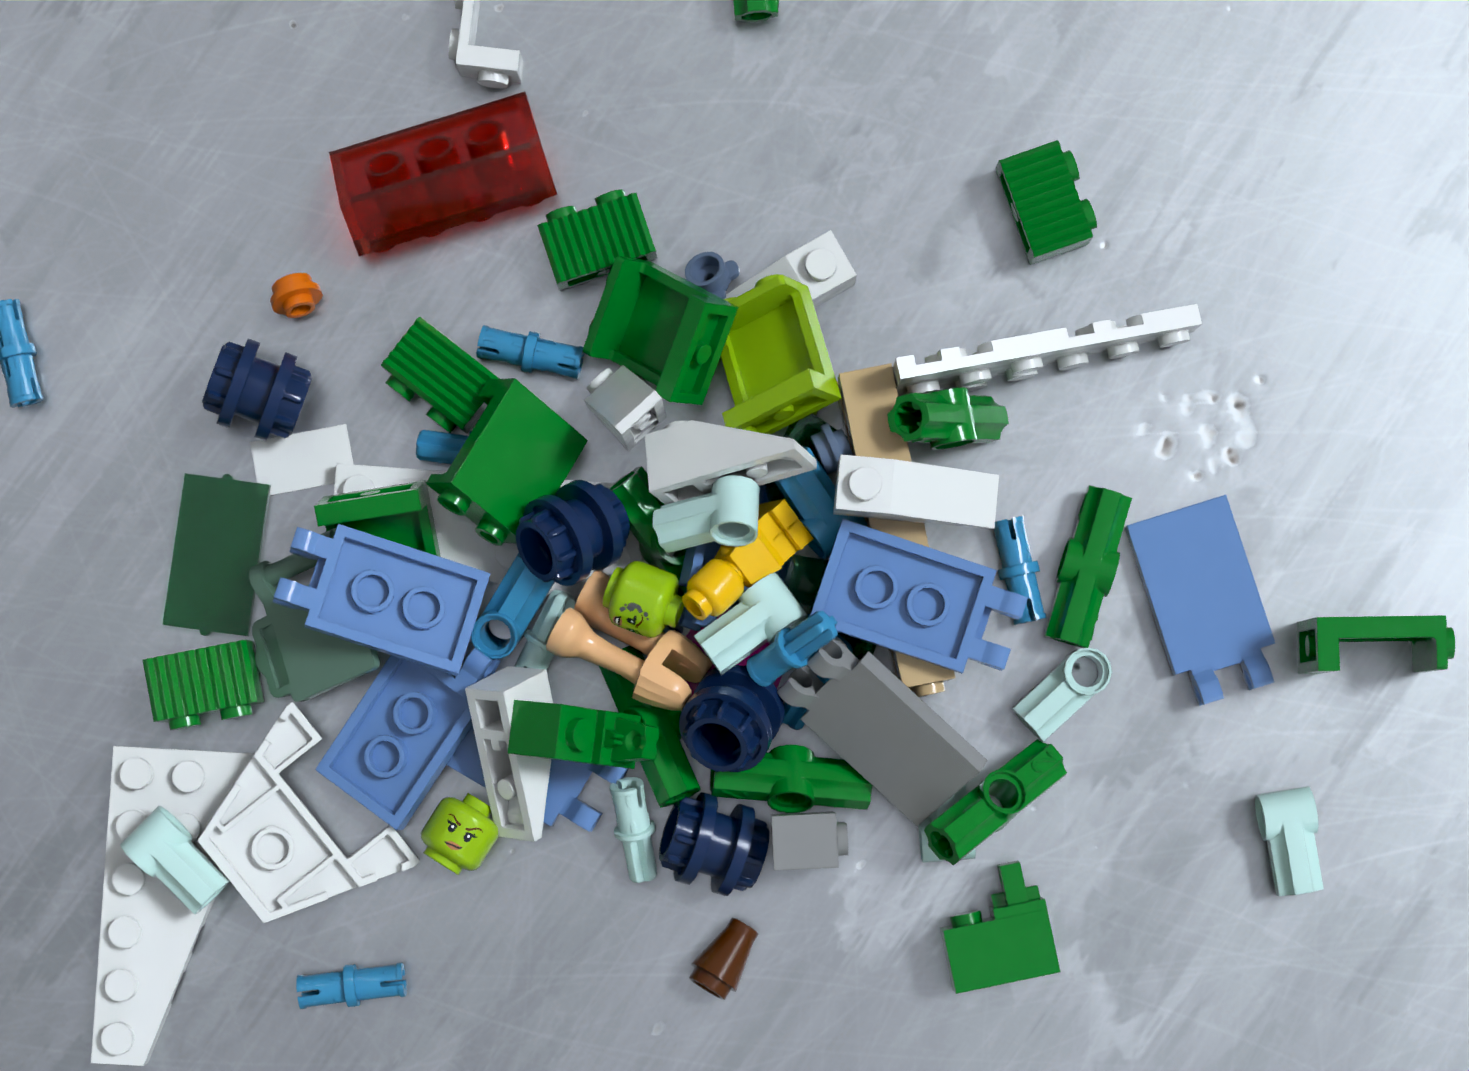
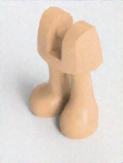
M600 570L594 571L583 586L574 609L571 607L566 609L555 624L547 640L546 650L562 658H581L621 675L635 684L632 696L635 700L671 711L682 710L692 695L691 688L686 681L700 682L711 669L713 663L696 644L676 630H670L667 633L662 632L654 638H647L614 625L609 618V609L603 607L602 604L610 576ZM591 628L602 631L647 655V658L643 660L613 645L597 635Z

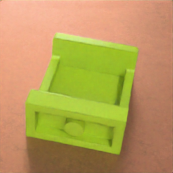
M775 274L760 279L756 282L755 288L738 297L724 299L739 307L721 354L735 404L733 408L722 413L726 427L771 435L842 399L808 286L787 276Z

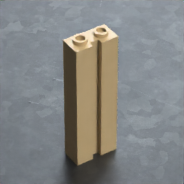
M892 363L839 373L837 384L842 399L838 400L844 433L853 455L912 462L908 442H904L899 434L891 432L888 423L887 413L893 409L896 397H898ZM864 517L867 527L929 547L924 523ZM888 649L893 674L918 697L945 692L943 682L956 678L955 672Z

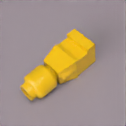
M785 499L759 505L758 535L753 543L738 547L721 545L714 559L707 562L688 580L687 592L682 596V602L695 618L703 621L709 615L716 617L723 614L742 596L744 586L750 588L767 575L782 569L784 563L792 555L802 550L814 539Z

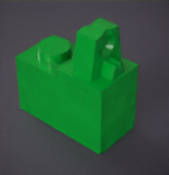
M514 700L507 753L635 769V762L656 760L659 728L641 723V716L564 704Z
M1018 860L997 865L1002 892L990 894L992 906H989L991 917L982 919L980 910L969 911L949 916L951 925L940 927L952 990L956 994L1061 972L1045 898L1040 896L1038 885L1025 886L1021 864Z

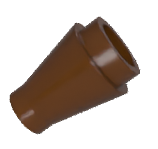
M732 917L724 930L691 963L694 970L689 979L715 997L725 1000L730 991H737L752 945L759 934L750 926Z

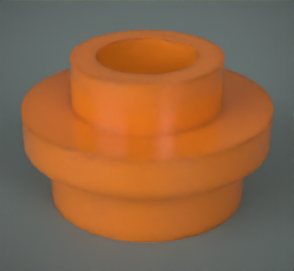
M293 273L278 279L272 285L273 295L270 298V303L275 313L286 315L288 318H300L310 314L323 295L319 284L313 282L309 274Z

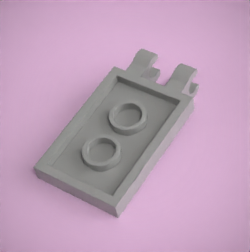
M836 637L819 649L809 659L808 666L796 668L788 676L789 679L777 691L782 700L787 704L806 708L807 711L800 720L916 826L920 825L980 773L987 762L985 757L869 651L859 660L849 651L846 644L839 637ZM817 675L822 678L830 679L824 684L822 681L819 680Z

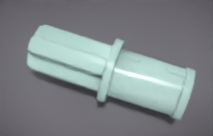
M554 589L550 593L533 629H527L524 633L527 641L514 667L548 669L554 654L546 650L547 640L565 610L570 607L574 609L577 599L573 595L558 589Z
M637 777L619 779L616 781L617 784L612 783L609 787L617 821L614 836L623 843L629 879L634 883L651 881L657 876L651 835L655 833L656 825L653 820H650L647 811L644 782Z

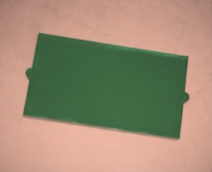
M185 473L162 625L200 630V634L203 636H209L212 632L249 637L255 591L249 580V569L260 563L271 485L234 480V477L230 474H225L222 478Z

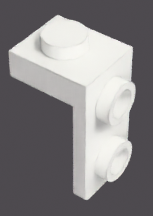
M455 0V9L462 10L460 29H451L448 55L449 59L456 60L455 64L460 76L478 78V84L491 88H507L508 82L521 83L524 62L519 50L475 45L480 0Z

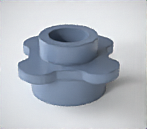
M715 252L697 254L688 262L685 268V280L722 299L726 298V291L731 280L736 279L740 274V269L735 261L729 260L724 262L722 257Z

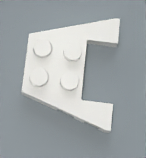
M293 701L286 705L197 840L263 923L325 901L329 897L353 888L378 881L377 879L401 870L405 871L413 868L421 862L399 833L390 825L386 826L349 857H346L279 773L322 739Z

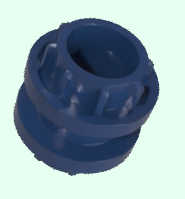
M248 338L245 347L232 342L226 343L220 350L202 399L204 409L218 414L217 424L226 428L230 427L234 415L258 423L254 438L267 442L269 434L284 439L292 435L313 378L310 371L296 366L295 363L298 356L287 352L284 354L281 365L256 357L260 342Z
M574 480L560 487L555 496L543 495L527 504L523 517L519 519V526L516 530V544L524 564L533 575L544 582L553 580L563 586H572L586 579L591 570H603L619 561L630 533L629 518L625 507L613 491L599 483L593 485L584 480Z
M735 665L723 675H721L716 667L707 672L697 685L694 694L684 706L679 720L680 733L691 753V757L715 772H741L749 770L760 763L767 753L772 740L781 728L785 716L784 703L777 693L778 689L773 683L767 687L758 685L750 677L747 665Z
M701 792L696 799L684 797L681 801L677 800L670 811L660 842L659 860L662 867L673 870L674 880L690 885L695 880L698 873L711 876V891L723 896H728L733 889L744 891L747 887L752 888L760 875L768 850L770 831L767 828V823L755 818L753 807L743 804H737L730 816L717 812V797L705 792Z

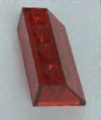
M525 91L329 152L339 205L358 256L372 252H386L398 244L421 237H434L446 229L472 221H485L495 214L520 206H533L546 198L557 195Z

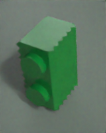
M1056 140L998 161L995 169L1030 265L1084 247L1090 243L1093 238L1092 229L1097 228V221L1090 201L1088 199L1080 201L1078 192L1075 189L1074 181L1079 180L1080 176L1075 158L1070 150L1063 152L1059 141Z
M623 189L610 191L595 198L596 206H591L578 212L575 206L562 207L546 214L547 222L537 225L560 291L608 275L618 256L647 261L657 259L656 250L637 193H631L626 196Z
M421 317L415 320L414 324L381 364L382 368L390 374L385 383L409 402L416 394L429 404L431 408L426 415L448 433H451L456 426L466 434L470 431L488 406L477 397L488 379H500Z
M239 640L143 659L153 722L168 721L171 731L201 725L200 715L220 711L221 720L253 715L251 705L265 702L261 676L255 662L254 642Z

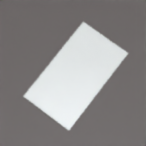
M347 424L295 433L285 439L274 437L268 438L267 442L262 440L250 442L260 497L334 484L336 463L354 464Z

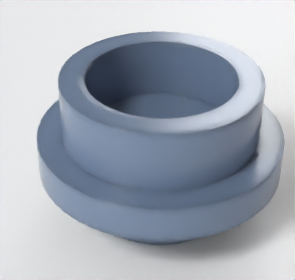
M826 423L820 426L821 432L811 435L810 438L822 467L828 475L837 471L840 454L853 455L842 428L832 432L829 424Z

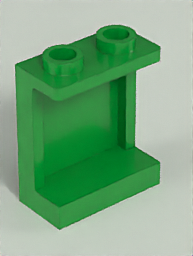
M618 256L607 276L601 300L594 319L589 326L583 353L590 357L611 360L620 366L624 365L634 374L656 385L655 391L668 402L703 405L739 307L651 261Z
M488 379L477 396L488 406L447 472L444 474H431L426 484L439 494L437 501L445 509L460 516L465 515L477 525L475 532L481 538L491 544L502 546L503 543L516 544V530L519 526V519L523 517L524 510L529 502L543 495L555 496L588 440L517 379Z
M426 480L324 496L314 505L318 527L325 526L326 532L337 528V525L341 524L441 557Z
M1446 615L1315 617L1297 622L1298 674H1321L1340 671L1339 642L1407 641L1412 645L1413 672L1446 670L1448 668V659H1453L1455 655L1454 630L1452 627H1447Z

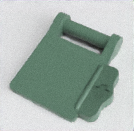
M336 528L320 535L334 538ZM295 554L274 563L266 560L252 566L249 569V580L255 593L264 605L267 615L254 622L252 626V636L256 644V666L265 676L269 691L273 697L291 696L295 702H302L377 670L380 666V660L376 650L305 628L304 625L309 612L273 603V597L280 577L289 579L316 566L317 560Z

